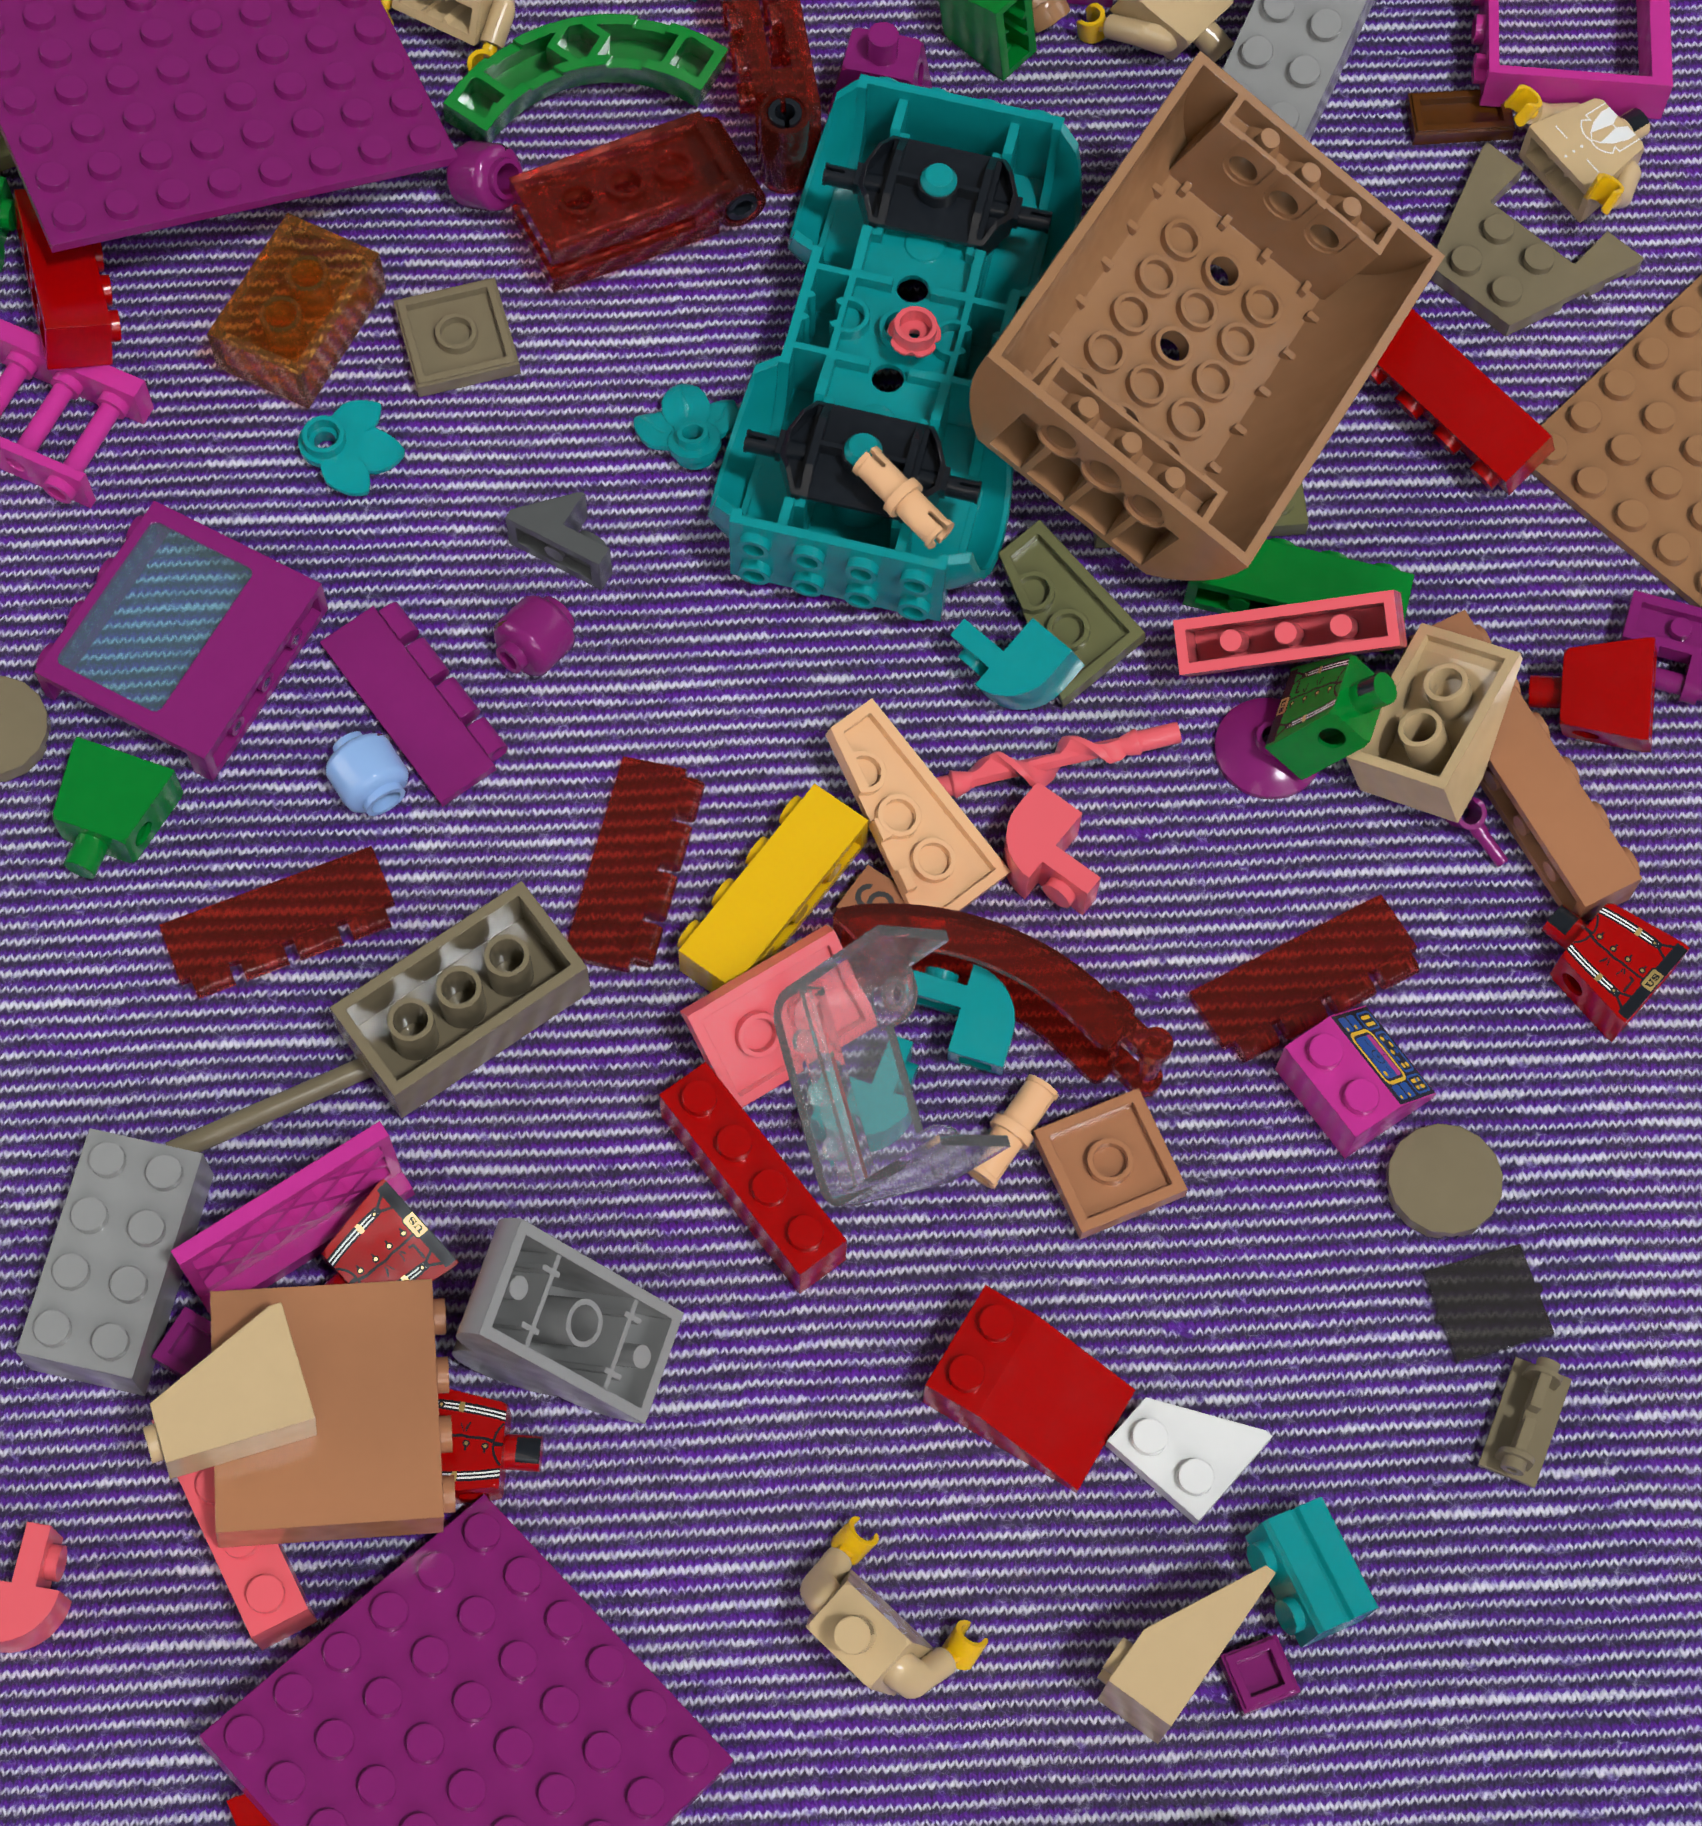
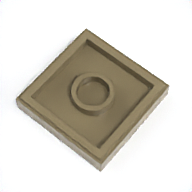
M495 277L393 301L419 397L521 374L520 363Z

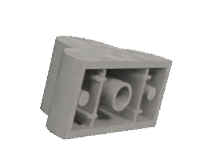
M503 1218L497 1223L456 1333L457 1340L452 1356L468 1368L497 1381L531 1392L558 1396L577 1406L605 1416L645 1424L684 1312L521 1218Z

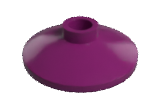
M1256 698L1237 705L1223 718L1215 736L1214 753L1220 771L1235 788L1256 798L1273 800L1293 796L1309 786L1318 774L1317 772L1301 780L1265 749L1266 743L1262 736L1269 735L1281 699Z

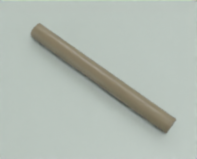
M357 1058L165 1142V1144L200 1153L371 1078V1076Z

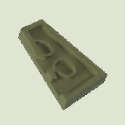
M1038 520L999 552L1001 565L1026 623L1034 618L1069 647L1085 665L1058 695L1063 708L1146 640L1145 632L1041 520Z

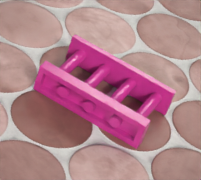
M0 319V363L6 366L0 376V416L25 379L30 380L32 377H35L52 386V389L17 443L0 436V469L43 487L47 494L62 503L69 504L73 500L91 508L96 498L84 471L117 419L127 417L145 424L154 409L146 382L110 365L47 370L40 335ZM81 397L98 405L99 408L63 463L37 452L71 399L75 400Z

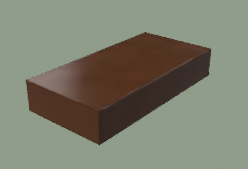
M1480 89L1408 93L1405 102L1412 145L1512 140L1515 132L1512 109L1505 108L1503 104L1500 107L1479 106Z

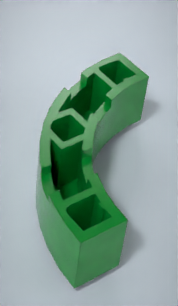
M595 14L552 22L521 34L513 39V43L500 49L490 58L481 60L456 85L443 102L444 120L475 141L493 142L496 136L516 116L533 104L560 91L595 83L643 85L674 95L698 108L724 69L728 48L684 26L675 23L666 25L655 21L638 19L639 16Z

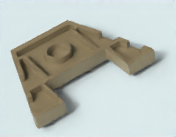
M1487 142L1480 151L1436 248L1445 257L1430 280L1506 337L1560 311L1563 304L1583 294L1589 297L1603 290L1606 283L1621 276L1626 279L1640 269L1644 258L1608 231L1576 263H1572L1494 205L1519 181L1523 168Z

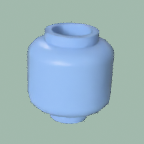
M354 731L344 735L334 744V753L326 765V776L349 810L355 813H367L369 816H377L391 810L402 801L406 792L404 788L408 783L409 771L390 741L383 734L368 733L362 735L360 731Z

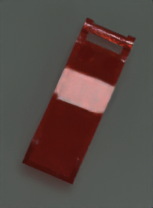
M899 903L858 904L842 907L833 915V929L860 984L868 992H874L879 987H907L911 971L916 970L925 973L927 966L951 971L959 976L957 983L968 985L971 971L975 964L993 973L1004 984L1014 1005L1015 1021L1048 1043L1086 1080L1093 1084H1099L1113 1074L1130 1091L1139 1088L1143 1098L1153 1096L1160 1089L1163 1079L1160 1068L1171 1056L1174 1044L1170 1033L1160 1027L1147 1028L1135 1016L1134 1007L1123 994L1115 989L1108 991L1076 963L1039 940L983 917L926 905ZM1130 1050L1139 1057V1061L1129 1053Z

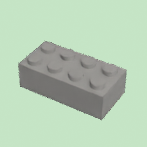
M1255 0L1223 70L1306 140L1310 141L1375 0Z
M89 1128L16 1350L18 1356L30 1370L145 1396L155 1366V1361L151 1356L163 1340L183 1276V1271L172 1255L171 1250L195 1236L214 1176L203 1153Z

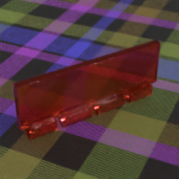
M623 756L567 940L585 964L628 973L632 964L647 968L653 967L663 928L657 924L645 922V917L647 920L665 922L667 920L678 878L673 874L659 870L661 868L662 870L672 872L681 871L693 831L689 825L675 822L674 818L683 822H695L705 789V784L702 781L687 777V769Z
M372 846L159 924L181 986L192 982L198 999L236 986L230 967L241 964L246 979L249 981L289 966L290 962L284 949L286 946L295 944L302 961L344 945L337 928L342 925L348 924L354 941L390 928L392 925L386 909L395 906L374 850Z
M1380 894L1190 991L1189 998L1222 1049L1226 1050L1233 1046L1239 1058L1246 1063L1280 1045L1279 1037L1273 1025L1277 1024L1283 1036L1290 1040L1328 1018V1013L1321 1000L1325 999L1334 1014H1338L1375 996L1377 993L1376 988L1369 975L1373 974V978L1380 988L1386 990L1419 973V965L1412 953L1416 952L1417 945Z

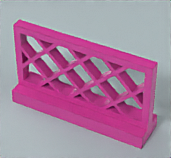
M379 1121L172 1249L171 1253L211 1316L210 1291L267 1288L320 1255L382 1179H385L404 1201L414 1196L415 1193L401 1170L390 1136Z

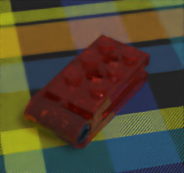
M721 0L720 8L724 32L729 31L731 39L728 42L731 72H737L739 82L736 83L739 114L749 115L761 181L769 190L775 193H795L805 185L821 137V104L800 0H760L759 5V0ZM765 26H769L771 36L768 37V47L764 32Z
M700 111L509 177L510 192L516 201V204L512 205L513 220L554 293L719 234V220L728 227L744 225L755 219L762 212L766 204V196L721 120L713 116L703 117Z

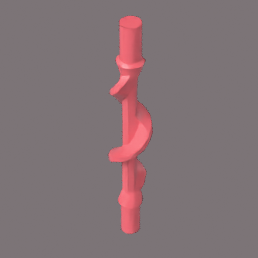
M1172 722L1142 730L1134 728L1119 738L1094 743L1079 736H1063L1059 740L1055 752L1051 754L1016 760L1001 751H995L979 759L968 771L950 770L948 775L936 778L949 795L954 796L956 799L977 786L1018 776L1023 777L1031 787L1037 781L1046 787L1054 780L1060 767L1097 758L1112 764L1122 760L1126 755H1141L1145 751L1182 743L1178 723Z

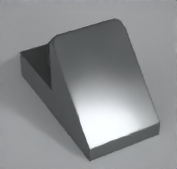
M576 492L514 508L505 517L509 544L600 590L603 589L613 574L610 548L597 535L585 530L579 532L588 516L585 493Z

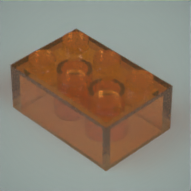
M287 213L207 333L217 368L309 409L386 290L380 254Z

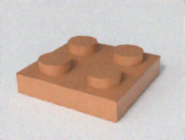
M1139 1088L1038 1128L1033 1132L1035 1145L1080 1240L1186 1196L1188 1189Z

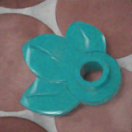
M682 383L666 391L661 402L662 411L636 416L634 418V429L641 442L648 448L669 451L680 466L690 470H698L708 467L716 460L717 453L721 448V439L732 432L739 410L734 400H720L710 404L706 394L699 387Z
M368 400L346 402L332 416L321 415L309 420L299 434L298 445L302 457L309 464L321 468L324 481L335 491L356 497L368 495L371 485L370 474L377 475L391 470L405 456V449L394 437L376 428L382 410L381 404ZM323 441L335 443L327 448L317 447Z

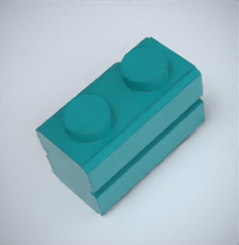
M1322 1497L1265 1520L1245 1536L1249 1544L1247 1547V1558L1252 1570L1256 1571L1266 1565L1276 1572L1269 1582V1586L1277 1600L1275 1602V1614L1282 1629L1289 1635H1295L1301 1648L1357 1624L1379 1608Z

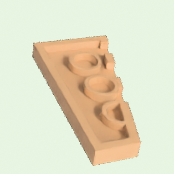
M873 698L830 727L825 736L863 816L869 820L868 827L923 940L1002 881L1011 871Z

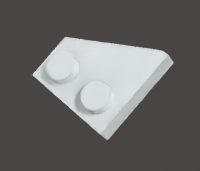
M1146 1397L1107 1440L1105 1446L1192 1523L1197 1525L1269 1443L1272 1435L1263 1429Z

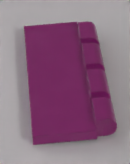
M393 602L379 610V612L372 606L320 641V644L443 807L497 770L493 762L507 752L508 746L485 717L474 721L480 714L479 708L456 678L446 679L450 673L449 669L425 638L416 639L419 635V630L397 602Z

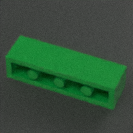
M1270 538L1265 540L1248 568L1220 579L1188 581L1183 605L1222 614L1396 590L1401 593L1405 621L1415 574L1400 571L1396 566L1387 563L1369 564L1348 559L1344 554L1336 551L1326 550L1318 552L1297 547L1285 539ZM1395 649L1378 652L1393 655Z

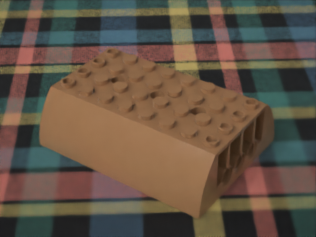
M1199 51L978 366L972 379L969 399L971 419L977 439L1146 575L1183 581H1206L1236 574L1248 568L1445 255L1203 52ZM1210 265H1217L1226 272L1228 286H1223L1214 280L1211 275ZM1161 339H1168L1176 345L1179 351V361L1169 359L1163 353L1160 346Z

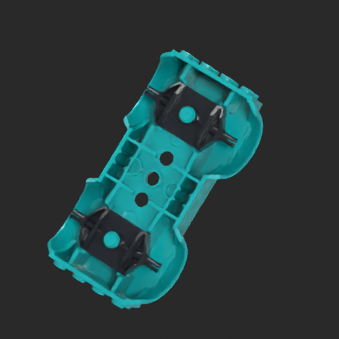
M860 74L858 80L837 92L803 188L788 240L787 248L799 261L807 266L783 351L781 356L763 361L754 367L728 441L709 506L708 517L729 538L730 574L738 575L744 581L756 585L773 583L790 587L804 596L817 597L825 595L843 599L848 604L861 609L878 607L896 611L901 616L914 621L926 619L941 621L949 590L976 583L985 579L992 572L999 558V552L1001 551L1007 529L1013 490L1014 468L977 439L969 407L970 388L978 366L1081 220L1082 173L1079 144L1064 124V117L1051 115L1043 110H1027L1004 105L992 99H976L953 94L941 88H925L902 83L884 76L874 77ZM909 279L919 280L926 285L928 294L919 302H907L898 295V286ZM919 306L928 309L936 317L941 329V340L935 343V351L926 357L903 356L897 353L891 346L892 337L889 336L886 330L896 315L906 307ZM913 334L911 337L917 338L919 335ZM891 368L902 375L904 382L896 391L883 392L874 386L872 382L873 375L881 369ZM878 446L882 453L908 479L914 477L923 486L921 493L947 519L954 523V528L940 544L936 539L934 540L937 544L933 549H928L924 542L898 516L892 518L883 509L885 502L859 476L852 472L855 463L866 451L872 457L870 453L872 447Z

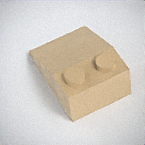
M1421 623L1391 675L1397 689L1396 700L1394 703L1381 708L1371 741L1364 748L1346 757L1359 789L1458 823L1483 779L1523 659L1521 653Z
M1265 1565L1145 1628L1134 1644L1123 1637L1097 1679L1106 1684L1097 1700L1158 1744L1173 1725L1276 1572Z

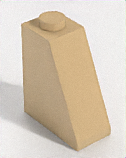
M282 1303L268 1306L150 1403L154 1424L142 1427L152 1464L165 1460L170 1479L316 1436V1418Z

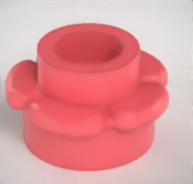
M910 306L902 309L888 327V334L892 337L890 342L892 348L903 356L926 357L935 351V343L941 340V329L936 317L928 309L919 306ZM909 334H917L919 337L912 338Z

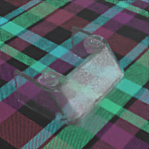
M877 925L786 987L776 1000L773 1013L776 1033L819 1189L824 1199L831 1205L859 1206L947 1184L1011 1147L1007 1135L959 1134L955 1128L949 1125L935 1124L923 1129L894 1027L905 1021L912 1014L917 1002L918 990L912 965L949 941L946 930Z

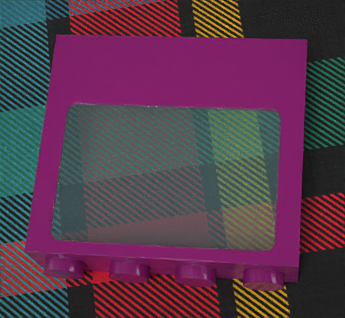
M153 501L144 516L139 515L133 520L127 531L126 541L116 556L108 558L103 563L98 572L96 584L86 599L79 600L72 607L67 618L66 627L55 643H49L42 650L34 673L46 697L55 701L63 690L187 753L194 772L214 781L329 608L321 583L165 505Z

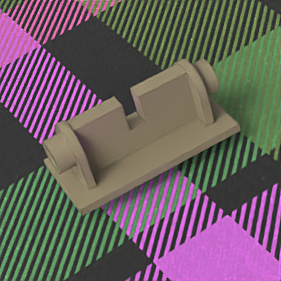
M1515 1357L1477 1466L1529 1487H1536L1572 1381L1571 1378L1558 1373L1561 1365L1557 1361L1547 1357H1538L1536 1364Z

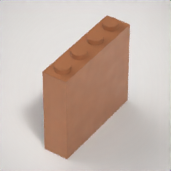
M432 1279L210 1291L212 1352L268 1306L282 1303L316 1418L317 1430L316 1436L214 1466L215 1533L218 1547L443 1533L444 1513H456L454 1475L442 1476L441 1453L453 1452L451 1415L439 1416L438 1394L449 1393L448 1356L436 1357L435 1335H446L445 1298L433 1299Z

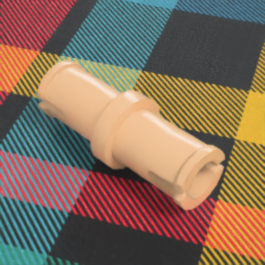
M878 446L872 447L870 449L872 457L866 451L855 463L852 472L859 476L885 502L883 509L892 518L898 516L924 542L928 549H933L937 544L934 540L936 539L940 544L952 531L954 523L947 519L921 493L923 486L914 477L908 479L882 453Z
M1029 1074L1004 1113H996L990 1121L992 1130L970 1162H967L964 1166L965 1171L976 1181L988 1188L995 1189L998 1185L997 1182L1019 1150L1028 1149L1033 1142L1034 1137L1031 1133L1053 1101H1056L1059 1097L1058 1092L1043 1079Z

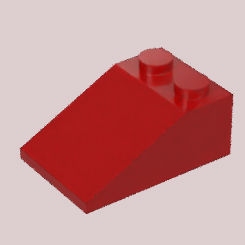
M985 1285L927 1381L922 1402L1077 1493L1136 1390L1037 1314Z

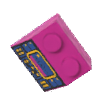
M1366 1005L1331 1015L1284 1047L1275 1068L1279 1076L1344 1159L1433 1099L1436 1095L1435 1091Z

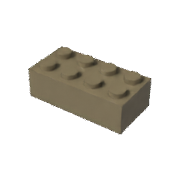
M521 881L329 1008L338 1032L402 1119L591 992L587 966Z

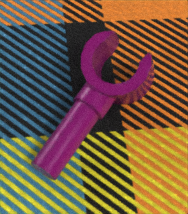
M1472 797L1468 804V816L1464 820L1461 816L1458 823L1447 819L1446 821L1454 827L1469 830L1496 867H1499L1507 862L1508 858L1484 824L1487 817L1485 804L1480 799Z

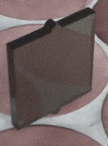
M1520 1244L1427 1270L1423 1273L1437 1311L1434 1316V1322L1442 1325L1456 1364L1554 1335V1330L1540 1297L1543 1286L1540 1283H1535Z

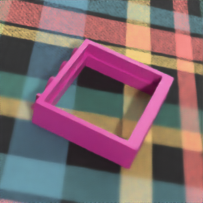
M1471 0V6H1479V14L1475 13L1471 29V44L1479 45V53L1474 55L1471 72L1472 84H1479V89L1481 90L1479 106L1500 107L1519 85L1524 84L1533 88L1541 97L1542 102L1545 103L1578 102L1582 104L1597 98L1604 100L1618 116L1632 108H1638L1644 112L1648 119H1661L1673 88L1670 0H1636L1639 75L1500 65L1499 0Z

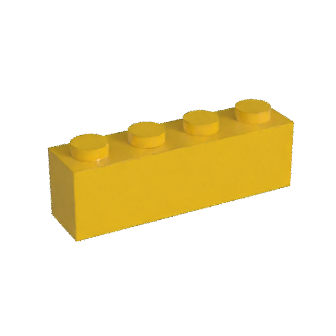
M815 783L803 798L799 795L794 796L782 811L779 818L781 825L770 839L763 836L751 848L745 860V864L748 866L736 880L731 877L726 879L716 891L711 905L714 907L702 922L697 919L693 920L683 931L677 943L680 971L711 993L779 953L867 844L868 819Z

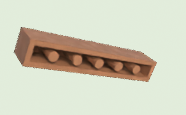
M1465 610L1432 625L1491 644V640L1484 628L1478 624L1475 625ZM1415 634L1409 636L1407 640V647L1409 646ZM1516 678L1480 786L1558 906L1560 907L1563 904L1586 922L1594 918L1607 903L1619 905L1630 899L1642 880L1639 864L1634 854L1627 847H1621L1609 829V819L1602 806L1596 801H1591L1580 785L1579 774L1573 762L1566 756L1562 757L1551 741L1550 731L1544 718L1539 713L1532 712L1523 699L1520 684Z

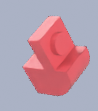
M1038 781L1014 809L1008 822L1003 849V862L1011 871L1007 875V879L1014 890L1024 899L1037 884L1043 886L1042 889L1046 896L1055 904L1063 908L1072 907L1083 915L1096 900L1101 877L1065 852L1078 836L1082 812Z
M27 1522L12 1581L0 1580V1653L21 1652L39 1645L60 1627L69 1612L72 1601L61 1591L51 1589L52 1581L59 1582L63 1576L67 1562V1546L62 1545L63 1537L50 1525Z

